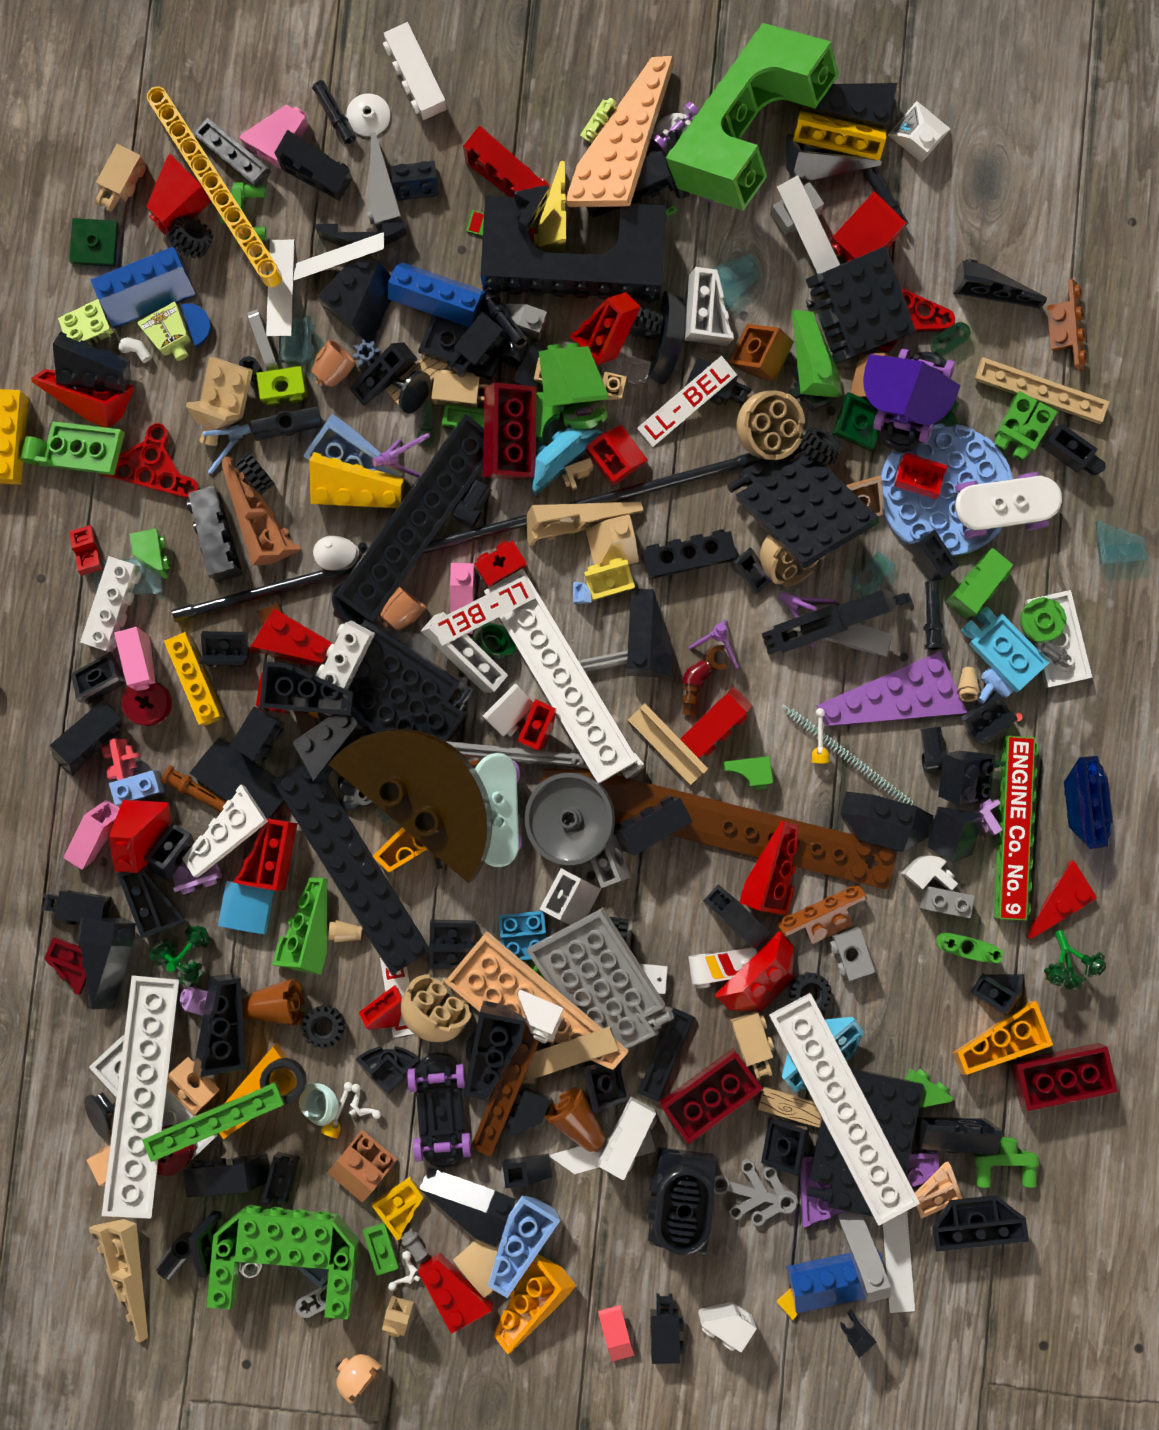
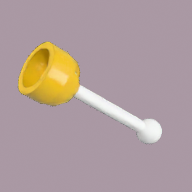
M822 708L816 710V715L818 716V747L812 751V763L830 762L829 752L823 747V716L825 711Z
M346 1082L344 1084L345 1090L339 1103L337 1116L330 1124L322 1127L321 1133L338 1138L341 1126L337 1120L347 1095L352 1090V1083Z

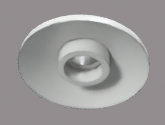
M375 94L357 96L350 102L346 112L351 129L362 137H371V133L374 132L376 136L380 135L388 127L391 118L388 104L383 98ZM371 110V113L366 115L364 111Z

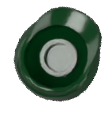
M486 623L476 628L473 634V641L491 659H503L514 654L516 645L504 626Z

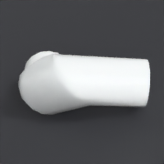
M126 337L118 345L122 353L136 352L142 363H146L152 358L140 340Z

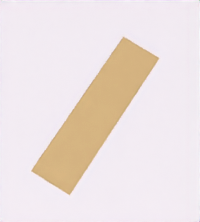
M607 1027L536 1051L525 1076L527 1081L618 1051L610 1028Z

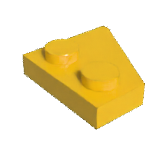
M410 1176L372 1202V1207L397 1241L401 1238L406 1225L411 1221L415 1209L420 1205L423 1193Z

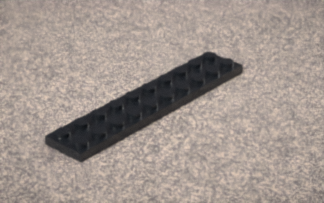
M467 414L462 416L334 595L370 622H374L483 468L484 428Z
M304 763L297 765L272 780L273 785L391 975L395 974L428 953L429 946L327 781H313Z

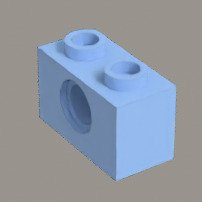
M152 770L109 783L114 804L121 805L123 800L140 801L166 793L164 784L161 783L160 771Z

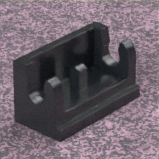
M935 529L920 534L919 539L910 541L907 544L930 581L942 580L959 567Z
M277 1152L273 1156L262 1203L269 1204L272 1201L277 1202L278 1206L288 1203L300 1157L282 1152Z
M850 1309L847 1314L850 1320L854 1322L853 1327L847 1328L843 1322H840V1327L847 1335V1340L854 1352L860 1358L877 1342L865 1323Z

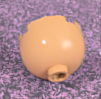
M365 1354L355 1355L350 1360L345 1358L337 1368L340 1371L337 1377V1388L341 1396L352 1405L356 1401L353 1396L356 1397L357 1394H362L377 1374L374 1369L378 1370L382 1365Z

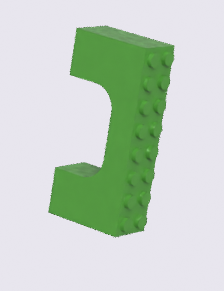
M762 23L757 32L753 34L747 46L741 51L734 64L730 66L724 78L718 83L711 96L705 101L701 110L693 118L688 128L682 133L673 149L669 151L666 160L677 189L744 211L768 176L758 145L740 140L741 136L758 112L765 105L773 101L788 100L812 108L817 107L839 76L831 41Z

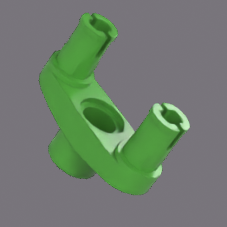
M238 182L233 184L231 194L245 214L246 199L266 198V188L264 184H259L255 188L252 184L245 185L244 182ZM219 213L221 224H226ZM253 227L261 241H267L266 228Z
M940 933L936 938V945L940 950L957 956L988 963H1000L1003 960L1001 956H1004L1003 951L997 946L984 941L952 933ZM965 941L970 943V950L967 953H963L961 949Z
M1002 1137L997 1155L975 1154V1165L977 1166L976 1185L978 1187H991V1167L1022 1166V1185L1028 1188L1036 1187V1171L1039 1166V1156L1029 1151L1019 1150L1017 1139Z

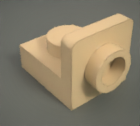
M591 458L565 467V474L562 477L566 487L570 486L572 492L577 490L573 477L577 476L578 479L589 476L590 471H593Z

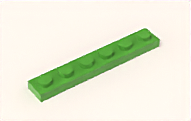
M274 1082L142 1139L152 1162L283 1106L285 1101L277 1082Z

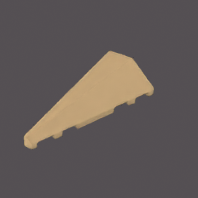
M641 502L532 505L527 512V541L529 546H533L538 539L548 538L553 540L557 535L583 531L586 528L603 522L604 519L642 513L643 507Z
M122 1219L93 1225L89 1228L90 1234H96L100 1243L97 1250L99 1254L104 1253L107 1265L106 1271L119 1302H125L129 1313L126 1315V1319L128 1322H133L136 1333L135 1340L142 1342L148 1338L137 1223Z

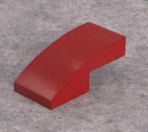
M89 525L69 531L71 548L76 556L79 574L83 576L103 570L93 527Z

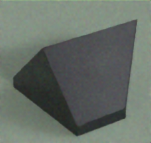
M982 973L970 992L998 1012L1008 1015L1020 997L1024 974Z

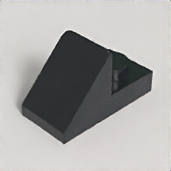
M543 185L514 193L515 201L524 206L517 216L518 229L522 232H528L549 198L550 188Z
M751 547L733 562V570L742 576L750 590L755 594H758L772 581L764 572L760 559Z

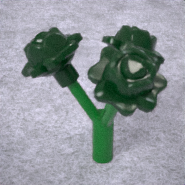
M190 925L185 931V934L188 936L187 946L177 957L174 953L177 948L168 939L164 942L158 940L154 946L150 947L151 954L149 955V958L154 961L156 966L162 964L166 966L168 972H173L176 968L180 969L177 973V976L180 977L179 983L185 984L187 987L198 984L204 971L201 970V963H196L191 959L188 963L184 962L181 965V959L191 948L195 946L206 948L211 942L206 928Z
M1063 930L1055 932L1061 953L1059 962L1056 965L1049 964L1048 968L1044 969L1047 981L1057 986L1064 985L1066 990L1081 988L1082 981H1085L1086 977L1075 973L1074 966H1071L1069 953L1080 958L1081 962L1086 965L1084 974L1087 977L1091 978L1093 975L1100 976L1105 971V956L1101 952L1091 957L1087 954L1083 955L1069 946Z

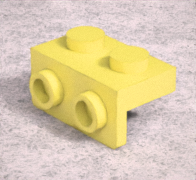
M617 558L609 561L610 565L601 567L600 564H596L587 568L588 571L584 572L592 601L635 589L628 560L623 561L622 558Z

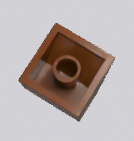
M747 324L728 363L759 379L775 381L794 341L778 327Z

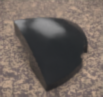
M395 1046L394 1049H383L382 1047L370 1049L355 1060L370 1078L389 1095L406 1078L408 1069H414L421 1059L413 1052Z

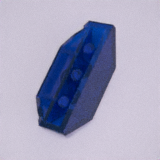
M1098 756L1079 757L1064 780V795L1069 828L1089 849L1109 847L1108 839L1113 825L1108 777L1103 766L1099 763L1100 759Z

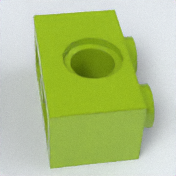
M301 366L256 373L260 400L264 405L274 407L286 401L300 403L303 399L308 398L305 373ZM281 384H288V388L284 392L278 391V387Z

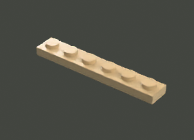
M984 357L980 360L974 377V381L1014 395L1021 391L1036 399L1037 403L1041 402L1046 406L1097 424L1103 422L1110 402Z

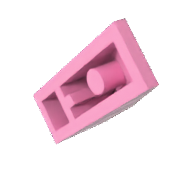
M451 563L450 613L474 601L475 566L473 563Z

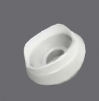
M326 536L317 541L313 549V555L318 566L325 570H347L356 563L359 549L346 538Z

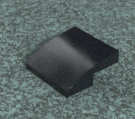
M430 920L429 969L457 968L476 945V920Z

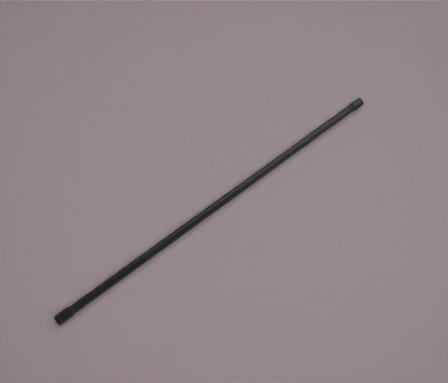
M747 453L729 460L567 504L613 503L727 471L743 469L756 462H760V458ZM527 514L431 540L422 554L527 526ZM359 560L347 570L323 569L195 605L190 604L172 609L174 621L179 622L194 618L197 615L348 575Z

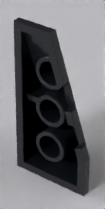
M428 1168L419 1189L439 1208L443 1209L457 1224L462 1226L470 1236L495 1248L504 1231L508 1215L516 1199L493 1189L432 1168Z

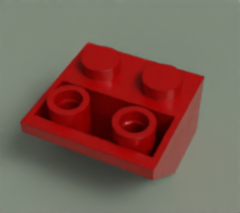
M622 425L604 432L586 445L587 455L612 487L648 461Z

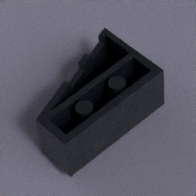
M61 331L53 342L57 385L125 393L131 381L129 359L105 349L98 350L88 345V342L83 340L79 342L69 338L66 333Z
M672 795L666 796L659 801V804L647 807L639 814L616 824L613 833L616 835L622 850L635 856L692 823L693 821L681 798L672 797Z
M144 868L138 873H117L141 938L149 937L188 922Z

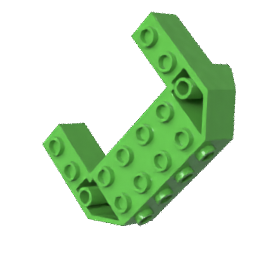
M256 1205L245 1206L213 1235L206 1308L231 1309L234 1305L237 1294L239 1262L329 1269L324 1318L348 1320L352 1312L355 1270L359 1258V1239L339 1214L327 1211L312 1212L303 1209L288 1210L280 1207L265 1208Z

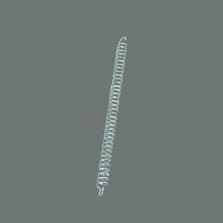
M798 711L795 712L796 715H795L793 721L797 718L796 716H797V714H798ZM815 724L812 725L813 728H812L810 734L814 731L813 729H814V727H815ZM829 738L830 741H829L827 747L832 743V742H831L832 738ZM836 743L837 746H836L834 752L840 747V749H839V751H838V753H837V755H838V754L842 751V750H841L842 745H840V746L838 747V743ZM846 751L847 754H846L844 760L849 756V755H848L849 751ZM853 756L854 759H853L851 765L856 761V760H855V756ZM860 761L861 764H860V766H859V768H858L857 770H859V769L864 765V767H863V769H862V771H861V773H862V772L866 769V768H865L866 764H863V765H862V761ZM870 769L871 772L867 778H869L873 774L872 769ZM877 774L878 777L874 783H876L881 778V781L878 784L879 786L883 782V777L879 778V774ZM887 782L888 785L884 791H886L890 787L889 782ZM894 787L895 790L891 796H893L897 792L896 787ZM903 792L900 793L902 795L898 801H900L904 797Z

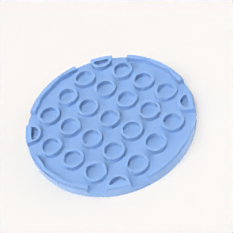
M943 424L933 425L928 442H922L918 448L907 452L948 466L937 500L894 486L898 465L905 453H898L892 450L884 463L880 475L882 477L884 498L883 512L884 518L891 530L906 545L910 541L919 539L920 534L935 529L951 555L957 557L978 550L989 543L1001 531L1002 527L987 529L986 536L964 539L963 532L971 529L961 523L955 510V502L959 494L956 493V485L970 481L985 484L1013 480L1005 456L988 437H984L974 431V429L963 425L955 424L952 427H945Z

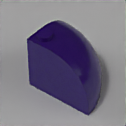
M870 354L864 370V391L870 403L877 409L894 416L893 420L906 424L907 421L922 425L936 423L951 409L961 385L923 361Z

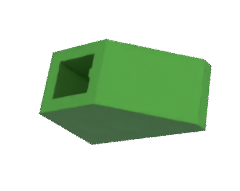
M157 528L131 533L132 554L136 560L162 578H169L167 570L171 567L169 558L165 556L164 549H167L165 536H161Z
M910 1069L904 1079L924 1084L919 1108L952 1102L953 1097L948 1094L950 1089L940 1082L936 1085L930 1082L931 1076L921 1069L917 1072Z

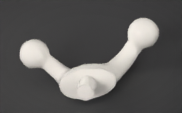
M354 1084L352 1091L355 1093V1097L350 1104L353 1110L349 1114L353 1116L357 1113L359 1117L365 1114H372L374 1119H379L381 1117L379 1110L358 1108L361 1087L359 1084Z
M405 1251L402 1257L407 1264L410 1275L391 1282L388 1286L390 1291H396L398 1284H412L414 1280L417 1282L420 1280V1277L416 1275L418 1269L415 1268L410 1260L411 1253L409 1251Z

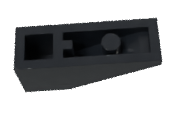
M405 342L391 343L349 389L364 406L389 387L395 377L400 378L418 359Z

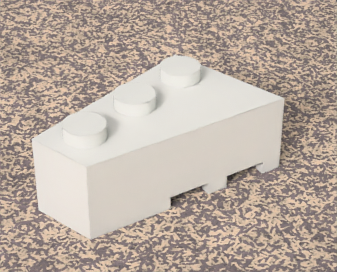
M695 267L689 275L685 341L728 346L734 339L728 321V311H726L723 301L724 295L718 270Z
M630 1097L598 1157L600 1168L622 1180L625 1179L628 1171L634 1165L638 1150L641 1151L646 1142L645 1136L648 1129L652 1130L657 1121L655 1109Z

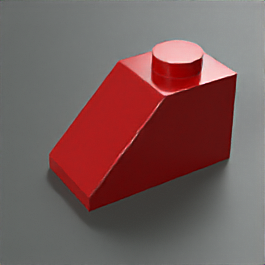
M535 699L518 741L536 750L545 749L554 727L557 708Z

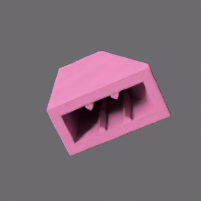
M285 105L241 134L239 138L243 147L281 169L274 152L287 129L301 138L309 124L306 114L301 109Z
M138 627L115 632L127 686L136 691L148 689L150 684L155 683L149 635Z
M105 800L86 813L63 858L82 870L94 862L109 839L120 808Z

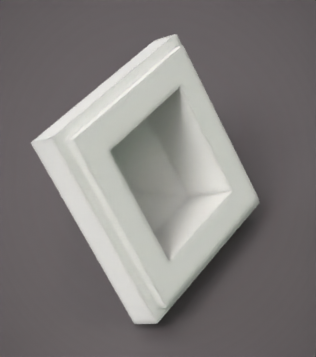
M635 753L634 755L638 761L621 771L626 779L637 776L645 767Z

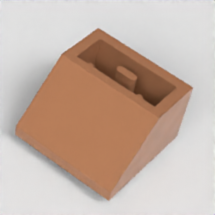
M361 1130L327 1173L363 1203L393 1166L397 1158L364 1130Z

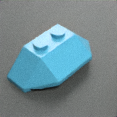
M567 428L564 432L562 430L558 431L552 437L553 441L548 446L544 444L536 451L535 477L533 478L532 485L533 494L537 496L565 471L566 466L574 464L586 453V445L603 433L596 429L576 430Z
M853 1017L824 1019L845 1060H849L854 1055L860 1039L864 1036V1030ZM788 1053L782 1078L794 1092H798L800 1089H807Z

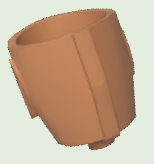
M328 340L317 354L311 371L317 378L315 380L317 384L334 387L350 373L356 363L339 343Z
M399 586L379 613V616L383 619L381 624L387 629L392 627L399 632L411 623L413 624L427 608L420 600Z

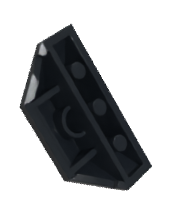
M847 791L845 792L840 812L859 841L899 852H904L929 837L934 816L917 806L873 794Z
M997 1195L949 1200L932 1226L936 1252L1029 1242L1026 1218Z

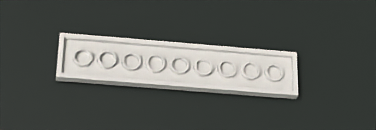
M522 568L484 590V593L487 595L523 576L526 577L535 599L509 611L499 618L551 706L557 708V716L595 780L600 784L638 760Z
M131 977L101 1216L151 1219L158 1159L150 1161L142 1139L162 1130L179 980Z
M809 993L769 1014L878 1226L920 1204L813 996Z

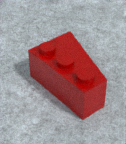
M733 686L680 740L698 759L703 754L707 757L716 749L713 744L719 739L723 742L732 733L730 728L735 723L740 726L748 718L746 713L752 707V704Z

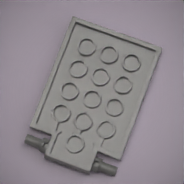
M604 908L527 949L528 954L545 980L603 1029L609 1027L613 1037L627 1049L656 1036L659 1033L657 1029L661 1028L662 1024L674 1019L673 1013L670 1010L659 1016L648 1017L663 1009L665 1003Z

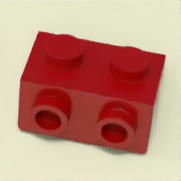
M905 453L898 465L894 486L937 500L948 466L914 454Z

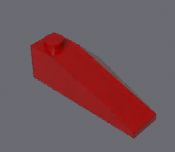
M45 369L31 378L32 383L87 421L105 428L111 427L122 419L134 391V386L128 385L125 393L57 385L55 370Z
M785 821L780 822L745 881L741 892V904L759 911L788 915L794 895V886H791L792 874H795L796 866L792 864L793 855L797 852L799 825Z

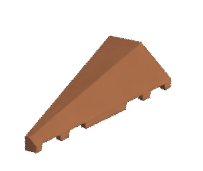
M224 457L221 461L251 564L271 565L298 553L301 550L298 544L294 545L288 537V530L286 528L282 529L274 519L275 513L255 488L252 489L245 481L246 476L242 472L239 473L232 464L233 458Z

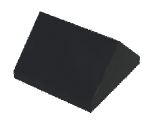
M111 652L71 673L76 699L78 702L90 704L126 684L125 676Z
M938 807L927 844L928 848L952 863L973 855L984 815L982 813Z
M594 1061L583 1063L593 1114L627 1101L619 1064L612 1070Z
M769 1117L761 1163L800 1176L808 1133L804 1123Z

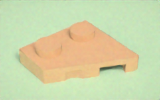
M949 1162L944 1163L915 1192L920 1203L915 1207L922 1219L944 1209L949 1200L963 1199Z

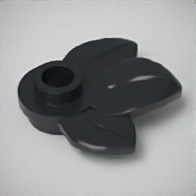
M343 776L338 778V788L344 794L340 804L344 809L356 810L361 805L367 806L373 803L367 797L364 798L363 793Z

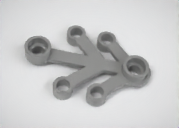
M745 1159L741 1162V1170L747 1174L754 1188L731 1182L723 1174L715 1175V1183L718 1179L724 1181L721 1187L716 1186L714 1183V1192L716 1194H725L727 1191L751 1197L739 1205L732 1204L729 1207L728 1212L732 1219H740L744 1213L763 1202H769L773 1205L763 1211L755 1210L751 1213V1221L756 1226L763 1225L765 1220L779 1212L791 1214L797 1209L798 1199L796 1195L791 1191L784 1190L777 1177V1171L773 1167H764L763 1176L771 1182L776 1194L766 1191L755 1171V1165L750 1159ZM746 1163L752 1164V1168L748 1171L744 1170ZM769 1169L774 1171L771 1177L766 1176V1172ZM788 1198L790 1203L786 1206L783 1205L782 1200ZM734 1208H738L740 1210V1213L738 1215L732 1214V1210ZM757 1214L762 1216L759 1222L754 1221V1216Z

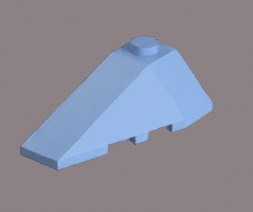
M333 414L328 418L304 454V457L310 460L313 452L322 454L321 456L340 459L341 462L352 465H361L369 470H378L399 477L403 475L402 471L389 468V466L383 467L380 465L375 467L372 459L378 457L380 452L352 427Z
M521 1196L508 1215L489 1278V1288L508 1298L560 1222L554 1208L538 1198Z

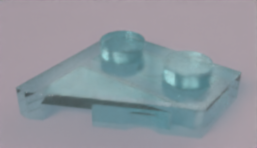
M753 253L712 268L718 270L726 310H729L735 301L760 276L761 272Z
M1103 521L1095 522L1100 565L1147 560L1145 538L1135 533L1130 534L1119 527L1114 528L1104 524L1105 522Z

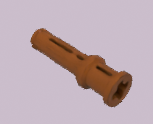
M170 765L161 779L162 784L167 783L176 788L178 793H186L220 813L223 811V806L227 802L224 798L192 781L193 778L190 775L185 776L174 770V766Z

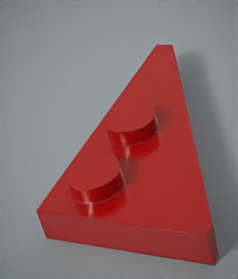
M1071 860L1068 862V867L1061 879H1058L1054 890L1048 895L1042 905V910L1036 920L1031 923L1026 934L1028 939L1031 940L1097 899V896L1075 861Z

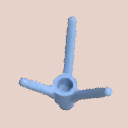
M248 424L243 426L235 425L220 430L204 431L202 433L203 436L227 435L230 441L211 466L208 474L211 475L230 449L238 442V439L243 438L245 434L251 433Z

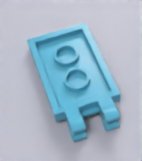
M987 606L976 616L981 623L985 624L981 629L972 620L961 629V632L966 637L972 639L969 645L1016 693L1050 663L1003 614L997 618Z

